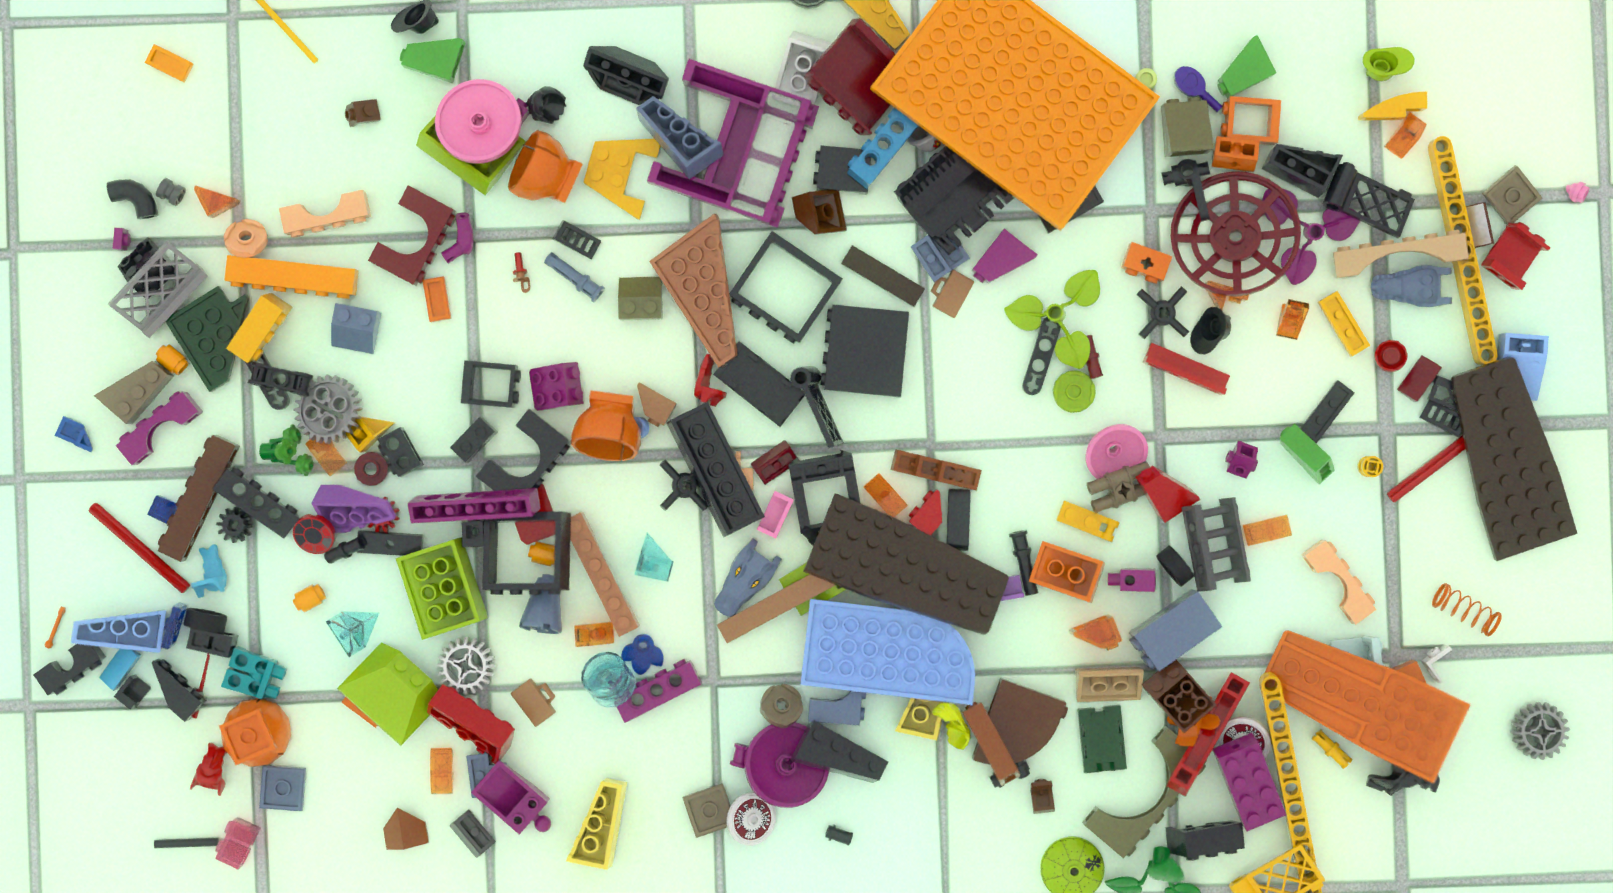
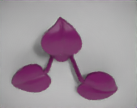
M1283 189L1289 195L1297 210L1298 201L1296 196L1291 191ZM1265 190L1262 201L1272 192L1271 190ZM1278 197L1270 208L1277 216L1280 225L1286 222L1287 218L1290 220L1292 218L1286 205ZM1328 208L1322 214V219L1325 223L1323 225L1319 223L1307 224L1300 220V225L1304 227L1303 235L1308 240L1301 249H1298L1292 266L1285 273L1292 285L1300 284L1314 271L1317 264L1316 254L1305 249L1309 244H1312L1313 240H1320L1324 236L1325 228L1326 234L1330 239L1343 241L1353 234L1360 221L1347 214L1332 211ZM1264 213L1265 216H1266V218L1271 222V220H1270V218L1268 217V215H1267L1266 213ZM1293 247L1288 248L1283 253L1281 268L1286 264Z

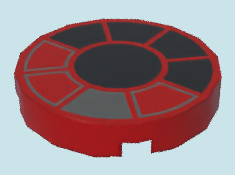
M306 514L300 517L293 527V537L298 546L312 554H323L329 551L336 539L335 529L330 521L320 515L310 516L311 514Z

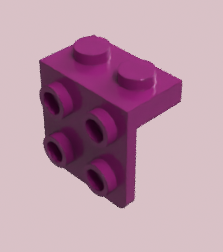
M578 362L560 363L530 369L529 376L536 411L584 404Z

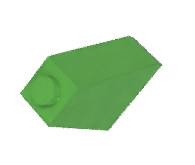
M1258 35L1249 40L1218 79L1219 84L1217 86L1222 96L1225 95L1226 98L1234 96L1277 73Z
M455 38L407 44L406 49H402L400 54L401 65L406 69L453 83L466 43L463 39Z
M1295 423L1291 427H1286L1281 432V437L1279 438L1281 445L1319 485L1335 471L1331 457Z

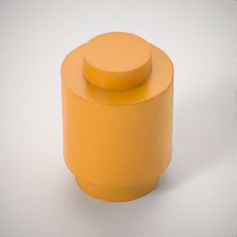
M170 344L161 346L156 352V361L172 374L180 375L189 364L186 361V357Z
M536 541L535 545H530L528 557L532 558L531 562L551 567V565H554L555 546Z
M312 584L295 593L293 603L298 611L302 609L305 613L322 604L323 600L326 599V595L319 584Z

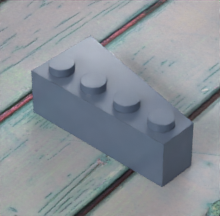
M654 96L636 108L639 121L688 179L723 156L721 142L712 139L705 131L690 124L689 120L677 115L673 109Z

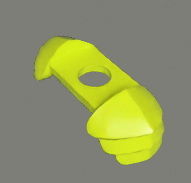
M949 702L938 704L932 713L944 721L950 722L946 725L949 744L964 750L968 746L971 734L959 708Z

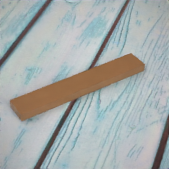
M809 574L717 624V627L726 643H729L835 586V584Z

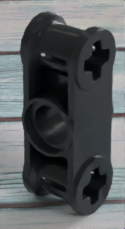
M252 362L253 370L251 379L247 382L248 384L279 389L309 397L308 388L313 375ZM279 374H284L286 377L285 382L281 385L276 384V377Z

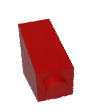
M1153 465L1144 469L1135 477L1155 513L1164 523L1180 514L1182 507L1191 506L1200 500L1199 496L1190 487Z

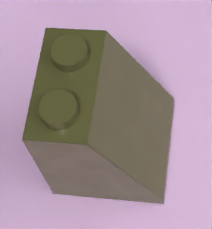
M1200 97L1188 98V102H1179V99L1166 100V103L1161 106L1165 157L1202 155L1212 151L1214 143L1207 100L1201 101Z

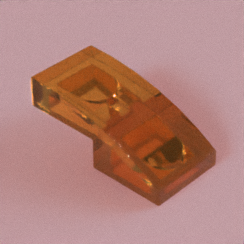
M315 439L305 443L330 477L348 463L335 448L336 446L332 441L330 444H326L324 441L321 444L316 442Z
M1287 514L1243 525L1248 546L1292 536Z
M452 748L430 749L431 794H453Z

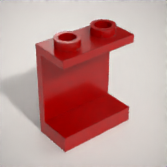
M1522 222L1508 223L1481 264L1487 271L1510 288L1516 290H1523L1527 284L1522 280V277L1540 250L1549 251L1551 248L1545 243L1546 240L1543 237L1532 234L1529 231L1530 228Z

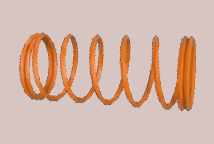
M1447 583L1442 584L1434 595L1432 607L1437 608L1442 604L1440 611H1443L1449 598L1455 592H1459V601L1453 608L1450 616H1454L1461 601L1469 597V607L1464 612L1461 622L1466 619L1470 608L1474 604L1479 603V613L1472 621L1471 628L1476 625L1480 614L1489 608L1490 616L1483 625L1481 633L1489 637L1496 631L1501 622L1502 613L1496 612L1492 615L1491 607L1488 606L1482 609L1480 601L1472 603L1471 596L1469 595L1461 599L1460 590L1451 593V586ZM1445 588V590H1444V592H1443L1441 598H1440L1439 601L1436 603V601H1437V599H1438L1440 593H1441L1442 590ZM1498 616L1495 625L1493 626V628H1492V629L1490 630V632L1488 633L1489 628H1490L1492 622H1493L1494 619Z

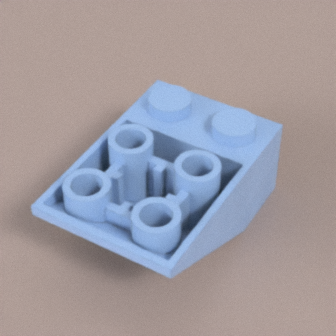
M1516 333L1498 334L1497 360L1505 357H1512L1516 360L1531 400L1537 401L1547 361L1549 336Z

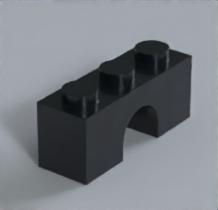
M76 644L68 650L74 660L70 670L63 669L58 661H54L44 666L33 676L47 696L54 693L57 696L68 689L66 687L67 684L72 681L76 683L84 678V672L89 669L93 671L102 665L101 660L106 658L100 647Z

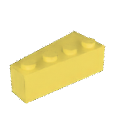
M911 698L895 731L937 741L943 719L933 715L932 711L938 704L946 702Z
M609 778L601 781L566 862L605 870L613 866L627 782Z

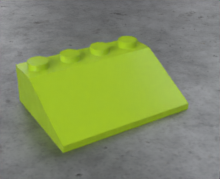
M434 116L419 133L416 146L479 192L486 195L503 175L526 141L519 136L513 147L496 160L478 164L464 162L452 156L443 147L437 136Z
M462 537L395 558L422 640L488 618L466 548L462 547Z

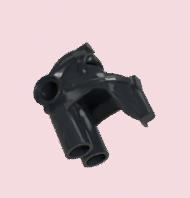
M1396 766L1393 773L1389 776L1368 775L1366 786L1381 792L1385 790L1390 796L1403 788H1411L1417 784L1422 789L1427 790L1430 788V791L1436 793L1440 778L1438 775L1435 782L1432 783Z

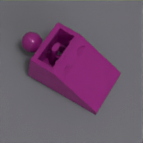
M501 760L494 765L471 792L519 835L531 821H534V826L539 832H546L551 828L550 818L538 814L550 798ZM530 800H534L536 802L535 807H532L531 804H529ZM516 816H519V817L522 818V822H521V823H519V822L515 819Z

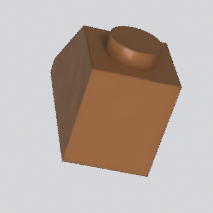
M639 382L637 388L644 413L649 417L648 422L657 427L660 424L665 426L677 403Z

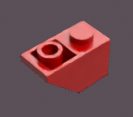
M937 489L934 492L929 490L922 498L925 501L920 508L915 506L908 515L910 517L908 522L930 536L942 523L940 491Z

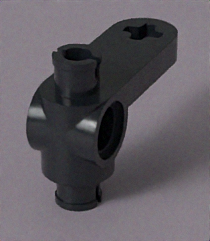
M1184 159L1177 165L1171 166V171L1161 172L1164 186L1175 183V187L1181 185L1186 187L1193 186L1201 222L1210 220L1200 176L1210 175L1208 161L1197 164L1196 160ZM1186 170L1193 171L1189 176L1183 175Z

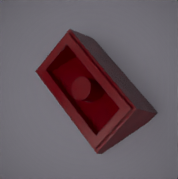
M1421 355L1397 390L1413 402H1417L1442 367Z
M784 440L753 461L751 466L764 485L788 470V464L795 460L797 456L787 441Z

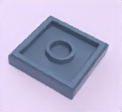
M263 765L259 808L302 812L306 768Z

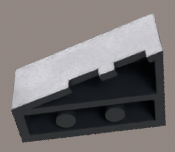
M1276 144L1269 152L1262 169L1319 198L1326 192L1343 155Z

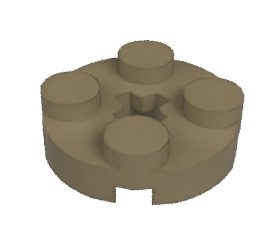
M773 685L765 691L761 698L760 713L770 724L780 728H787L789 725L794 724L803 712L802 697L790 685ZM784 701L787 709L780 710L776 702L781 703Z

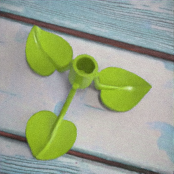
M1085 270L1073 275L1064 287L1065 295L1072 298V300L1061 305L1051 304L1044 313H1042V302L1033 295L1022 296L1004 308L1009 320L1025 331L1038 329L1041 325V317L1045 316L1052 322L1058 323L1066 337H1061L1056 342L1055 354L1062 363L1076 369H1082L1087 363L1090 355V342L1088 337L1081 331L1069 334L1062 322L1066 316L1064 308L1075 301L1078 305L1086 307L1098 300L1100 283L1096 270Z

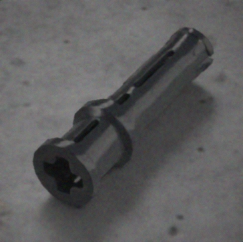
M1020 530L1009 533V537L1012 538L1013 555L1017 557L1025 596L1034 595L1039 592L1037 585L1029 582L1033 570L1030 558L1032 549L1027 541L1026 534L1028 531Z

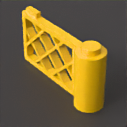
M1302 843L1250 873L1239 876L1228 886L1233 893H1264L1262 889L1266 890L1265 893H1268V890L1277 893H1304L1310 889L1314 892L1323 887L1324 884L1322 882L1325 881V878ZM1300 850L1305 858L1303 865L1290 862L1292 854ZM1277 863L1287 865L1285 875L1272 872L1273 866ZM1289 866L1302 869L1300 879L1287 876ZM1304 870L1313 871L1318 877L1312 882L1302 880ZM1259 873L1269 875L1267 886L1258 884L1254 876ZM1271 876L1284 879L1282 889L1269 886ZM1286 880L1299 883L1298 890L1294 892L1284 890Z

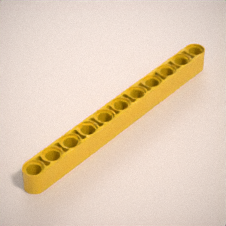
M1440 136L1429 143L1428 153L1445 232L1453 231L1455 225L1461 227L1462 233L1466 235L1469 259L1454 261L1452 264L1472 357L1476 364L1485 365L1496 361L1498 354L1453 145L1448 137ZM1437 142L1443 144V152H1439L1436 149ZM1441 163H1446L1448 165L1447 173H1444L1441 170ZM1447 183L1453 187L1452 194L1447 193L1445 190ZM1451 204L1457 207L1456 215L1452 214L1449 210ZM1465 266L1471 270L1469 278L1463 274ZM1470 287L1475 290V297L1473 299L1468 296V289ZM1474 308L1478 309L1480 312V317L1478 319H1475L1472 316V311ZM1479 329L1484 332L1483 340L1477 338V331ZM1483 350H1486L1489 354L1487 361H1484L1481 357Z
M1266 672L1260 676L1259 685L1271 737L1272 751L1286 813L1291 846L1293 848L1300 843L1308 846L1307 852L1316 864L1282 686L1274 673ZM1268 679L1275 680V685L1271 688L1265 687V682ZM1272 700L1279 701V706L1275 709L1269 708V703ZM1276 721L1284 722L1281 729H1274L1273 724ZM1285 741L1288 743L1286 749H1277V745L1280 742ZM1284 763H1292L1289 770H1281V766ZM1294 783L1296 787L1293 791H1286V785ZM1293 804L1300 805L1299 810L1296 812L1289 811V808ZM1296 825H1304V829L1301 832L1296 833L1293 831ZM1294 853V862L1303 865L1305 858L1302 853ZM1296 867L1297 877L1300 879L1302 869ZM1310 871L1303 875L1302 880L1312 882L1318 877L1313 871ZM1320 888L1314 893H1322V889Z

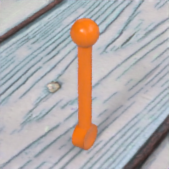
M61 606L58 611L50 637L44 644L47 649L53 647L52 641L61 618L66 611L65 607Z

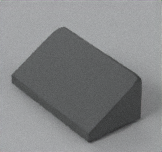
M469 809L449 825L476 858L496 842Z

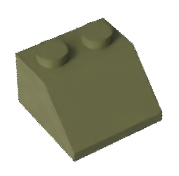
M660 277L619 278V320L663 319L662 280Z

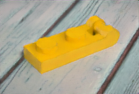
M1063 501L1056 519L1059 522L1110 542L1114 539L1112 535L1115 528H1118L1120 524L1118 521L1067 501ZM1101 523L1107 524L1105 532L1099 530Z

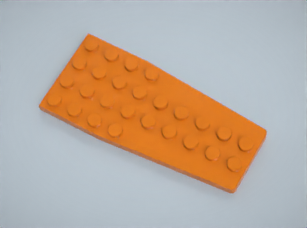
M1289 630L1283 632L1265 673H1274L1280 680L1286 704L1373 755L1432 783L1435 782L1471 706L1470 703L1410 675ZM1268 679L1265 682L1266 688H1271L1275 685L1274 679Z

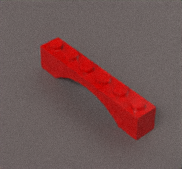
M1232 672L1230 673L1214 701L1217 706L1208 713L1217 715L1220 718L1219 726L1212 730L1200 729L1195 745L1187 748L1170 777L1167 787L1186 797L1250 682Z

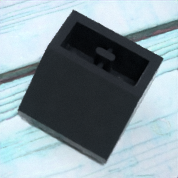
M149 237L140 242L136 249L129 256L124 257L117 266L127 282L160 249ZM165 254L162 255L163 261H171ZM174 265L163 266V276L175 274ZM159 266L151 267L148 270V277L159 276ZM160 281L148 282V291L160 289ZM144 282L136 283L133 289L136 292H145Z

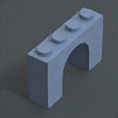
M849 691L844 697L835 700L810 698L808 721L859 726L860 720H864L865 708L861 707V700L866 699V693Z

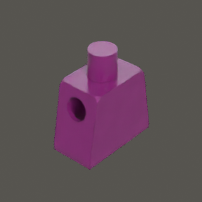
M1121 568L1120 573H1108V586H1120V591L1155 592L1156 569ZM1133 576L1135 583H1127L1126 577Z

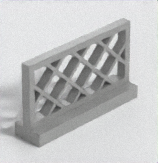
M166 241L113 297L108 305L150 338L208 275L197 263L195 264ZM170 249L174 253V260L163 261L162 255ZM178 264H188L191 266L187 273L178 274ZM174 265L175 274L163 276V266ZM159 266V276L148 277V270L151 267ZM175 279L174 287L164 290L163 280ZM160 281V290L148 291V282ZM144 282L145 292L133 293V286L136 283ZM160 295L159 303L149 305V296ZM145 296V306L134 307L133 297ZM123 298H130V307L120 308L116 304ZM146 310V316L140 323L134 319V311Z

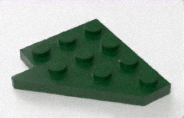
M221 286L215 287L172 314L165 321L209 392H213L230 381L235 354L226 348L243 324L249 298L248 295L244 294L231 303Z

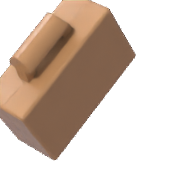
M952 270L947 278L941 277L935 281L930 290L937 297L932 307L955 318L974 281L956 270ZM941 281H944L945 283L942 286L940 292L937 293L936 290L938 286L940 285Z
M530 678L510 693L535 727L556 713V710L550 704L556 696L546 683L537 686L532 678ZM541 688H543L547 695L550 697L548 700L541 692Z

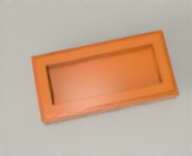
M445 277L423 280L429 322L451 319Z

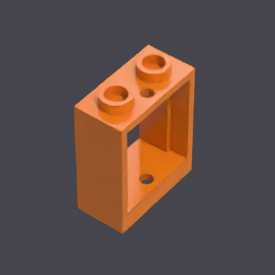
M1228 97L1226 102H1223L1222 107L1225 123L1221 124V136L1260 141L1259 144L1276 145L1279 139L1281 100ZM1235 104L1269 106L1266 136L1233 134Z

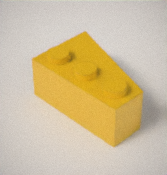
M273 293L261 295L226 349L247 363L254 360L257 361L264 352L262 350L263 347L273 339L274 332L285 321L293 307Z

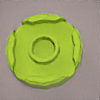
M1078 370L1063 373L1058 377L1053 386V398L1056 404L1064 411L1071 413L1087 409L1093 403L1096 394L1093 381L1086 373Z

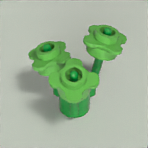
M291 424L290 428L283 430V437L270 439L269 443H262L260 445L259 454L263 460H271L272 463L280 462L295 465L296 472H300L304 476H308L309 472L313 469L312 456L308 454L299 455L296 461L291 460L296 454L297 444L301 443L302 438L299 429L294 424Z

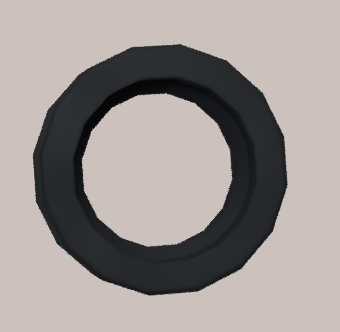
M1170 545L1156 555L1162 567L1180 587L1194 577L1190 567Z
M187 608L183 625L206 632L224 633L227 616L215 611Z

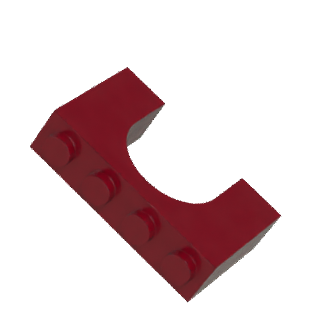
M408 185L398 204L419 215L425 221L428 228V238L425 245L415 253L401 254L377 242L368 261L417 286L418 283L421 284L427 274L425 269L428 264L431 265L437 255L434 252L438 245L442 246L447 237L445 232L448 226H453L456 220V211Z

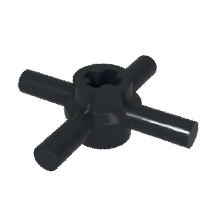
M1181 286L1168 301H1155L1146 291L1141 289L1136 295L1151 308V320L1138 335L1145 340L1157 325L1165 326L1169 324L1182 337H1185L1189 330L1175 319L1176 310L1174 306L1183 298L1187 290ZM1165 308L1167 310V312L1165 313L1167 314V317H1160L1158 314L1161 312H1159L1158 310H1162Z
M667 460L661 462L659 466L673 479V492L660 504V507L666 511L679 497H690L702 511L706 510L708 506L696 492L697 482L692 473H678Z

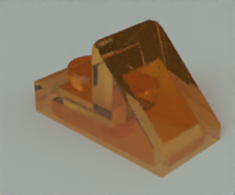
M1212 281L1205 282L1214 288L1233 291V287ZM1207 291L1215 307L1223 310L1226 297L1229 298V302L1241 304V301H1248L1249 295L1224 296Z
M1288 299L1286 304H1282L1276 336L1297 340L1309 311V303Z
M612 622L580 623L574 625L575 647L614 643Z

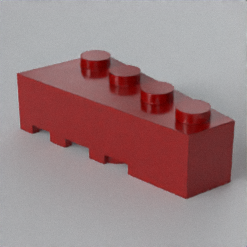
M442 684L428 703V714L448 729L455 728L456 733L464 741L471 740L476 745L478 752L482 755L486 752L493 757L491 761L494 764L501 760L511 747L515 728L508 721L495 717L490 710L479 707L474 700L461 696L453 687H447Z

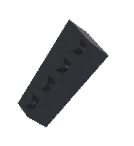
M816 721L808 723L790 759L794 763L805 764L813 768L828 770L832 773L843 774L871 783L880 780L889 762Z

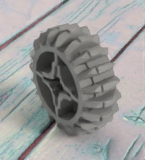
M1535 702L1534 706L1529 703L1527 704V710L1520 708L1521 716L1518 714L1514 715L1518 721L1517 723L1511 722V725L1516 727V730H1511L1510 733L1517 735L1512 741L1519 743L1516 748L1520 751L1523 750V755H1530L1532 759L1539 757V759L1545 760L1546 755L1549 758H1553V751L1559 754V746L1566 747V744L1562 741L1563 739H1570L1569 736L1564 735L1565 732L1570 731V728L1564 726L1568 720L1562 718L1564 713L1562 711L1557 712L1556 706L1550 707V704L1546 702L1543 705L1541 702ZM1543 714H1547L1552 719L1553 727L1546 724ZM1533 717V723L1526 727L1528 721ZM1539 727L1547 729L1543 730L1541 735L1534 732L1540 729ZM1525 735L1534 737L1537 748L1532 747L1528 743ZM1554 735L1553 739L1547 744L1549 736Z

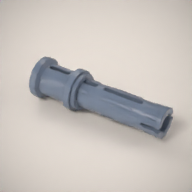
M553 252L546 257L544 264L576 286L575 288L578 292L582 291L591 298L593 303L601 296L605 287L593 282L589 275L579 273Z

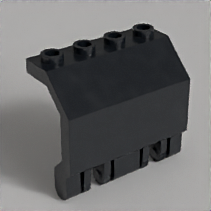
M946 145L941 151L933 154L925 165L917 168L908 180L901 182L894 191L899 202L917 224L948 255L954 252L956 248L947 238L957 247L962 245L960 239L953 234L956 230L960 229L969 238L972 236L969 229L975 233L989 221L987 217L991 219L994 216L992 210L986 206L989 201H992L1001 210L1005 206L1000 199L1006 205L1014 199L1009 192Z

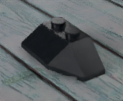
M617 46L588 47L583 67L588 71L590 77L600 90L637 105H641L653 96L657 99L663 98L669 77L655 62Z

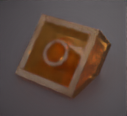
M1109 614L1068 629L1069 633L1074 637L1106 650L1118 647V642L1123 641L1113 616Z

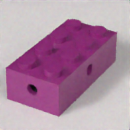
M1253 733L1213 748V753L1238 817L1246 831L1286 816L1259 742Z

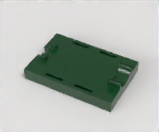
M1121 705L1103 706V711H1095L1094 707L1077 709L1083 772L1094 773L1127 769ZM1082 724L1084 725V735H1085V736H1083ZM1085 745H1086V755H1087V757H1085V752H1084V746H1085Z

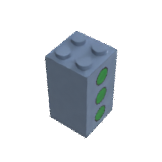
M1191 589L1130 631L1129 634L1132 638L1129 641L1136 650L1142 651L1144 655L1141 658L1148 668L1160 671L1223 626L1200 593Z

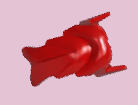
M707 354L700 365L695 382L694 396L705 403L710 399V406L716 407L722 399L726 398L727 393L709 387L714 360L710 354Z
M208 743V752L204 755L202 763L196 769L190 790L199 785L218 790L217 794L221 796L226 785L222 778L223 758L227 753L224 746L217 747L213 743Z

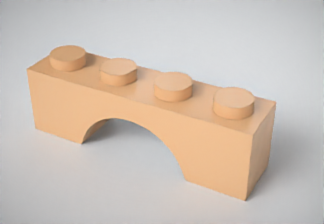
M364 190L341 194L337 208L325 216H314L301 204L279 208L284 234L291 235V238L303 236L304 232L312 230V233L325 231L324 227L328 226L341 228L346 226V222L353 221L354 224L366 222V218L372 217L367 194Z
M1320 540L1301 554V556L1313 572H1332L1341 580L1344 595L1339 608L1351 624L1357 625L1377 610L1373 605L1375 601L1369 593L1365 594L1360 588L1363 586L1361 581L1356 576L1352 577L1349 573L1350 567L1343 558L1339 559L1335 554L1337 552L1336 547L1330 541L1327 543L1326 540Z

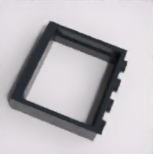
M771 231L729 294L732 297V303L739 308L744 305L750 309L748 314L757 320L760 317L767 321V327L775 332L778 329L785 333L783 337L794 344L796 341L798 343L802 341L843 278ZM772 243L832 283L799 333H796L739 294V291Z
M550 511L536 512L531 517L484 519L482 590L491 591L490 595H503V591H510V595H523V591H529L530 595H542V591H548V594L558 595L561 594V590H569L571 513ZM555 522L554 583H497L498 523Z

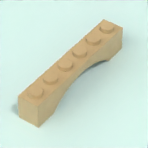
M1459 230L1447 231V236L1438 237L1437 233L1424 235L1425 239L1416 240L1415 236L1402 238L1403 242L1394 243V240L1380 241L1381 245L1372 246V243L1359 244V249L1350 250V246L1338 247L1337 252H1333L1336 279L1358 276L1375 260L1398 252L1424 253L1436 257L1444 263L1467 260L1469 257L1465 233H1460Z

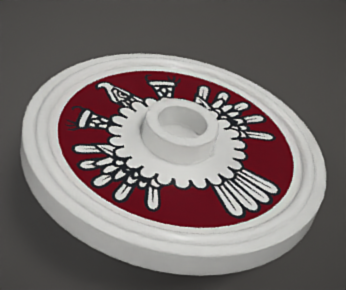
M1234 717L1228 721L1217 744L1220 746L1253 733L1259 742L1264 758H1266L1271 748V737L1266 727L1259 721L1249 717Z
M748 792L739 796L732 803L727 814V828L731 837L738 843L746 846H754L764 842L771 835L776 824L775 807L761 800L754 792Z

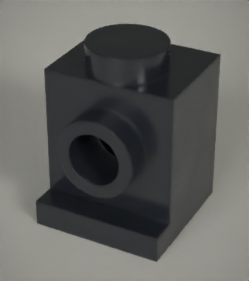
M480 519L461 522L462 547H483L484 521ZM474 528L479 529L477 536L473 535Z

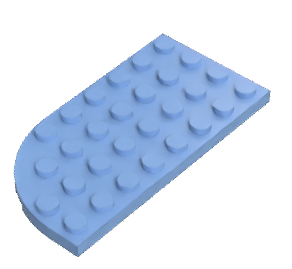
M810 599L800 685L967 705L973 704L975 686L973 658L965 640L950 624L903 609Z

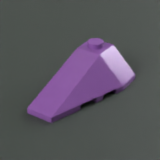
M320 485L311 502L317 515L323 516L334 526L335 533H347L355 527L361 529L369 523L378 524L395 519L396 517L388 500L342 485Z

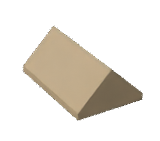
M1141 667L1075 669L1077 702L1141 700L1144 675Z

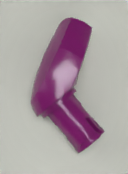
M467 212L456 214L457 243L441 252L448 264L463 254L469 255L473 250V228L470 215Z

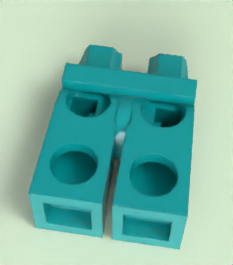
M237 646L233 650L228 664L229 668L226 670L221 687L259 699H264L265 697L276 699L281 687L272 685V678L283 680L287 668L277 664V660Z

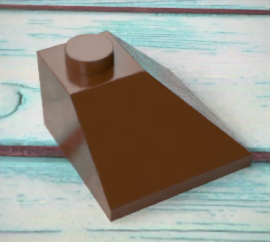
M811 191L791 197L795 218L814 235L847 231L839 191Z

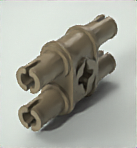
M1144 461L1131 467L1125 465L1119 470L1111 473L1106 472L1103 477L1087 482V489L1091 495L1108 489L1106 496L1091 501L1093 511L1098 513L1111 507L1117 509L1120 505L1131 501L1136 502L1138 497L1145 495L1140 485H1134L1133 482L1137 475L1150 467L1148 462Z

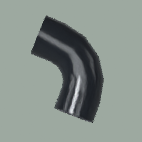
M131 179L107 182V193L111 202L130 201L135 207L137 219L159 216L153 195L143 184Z

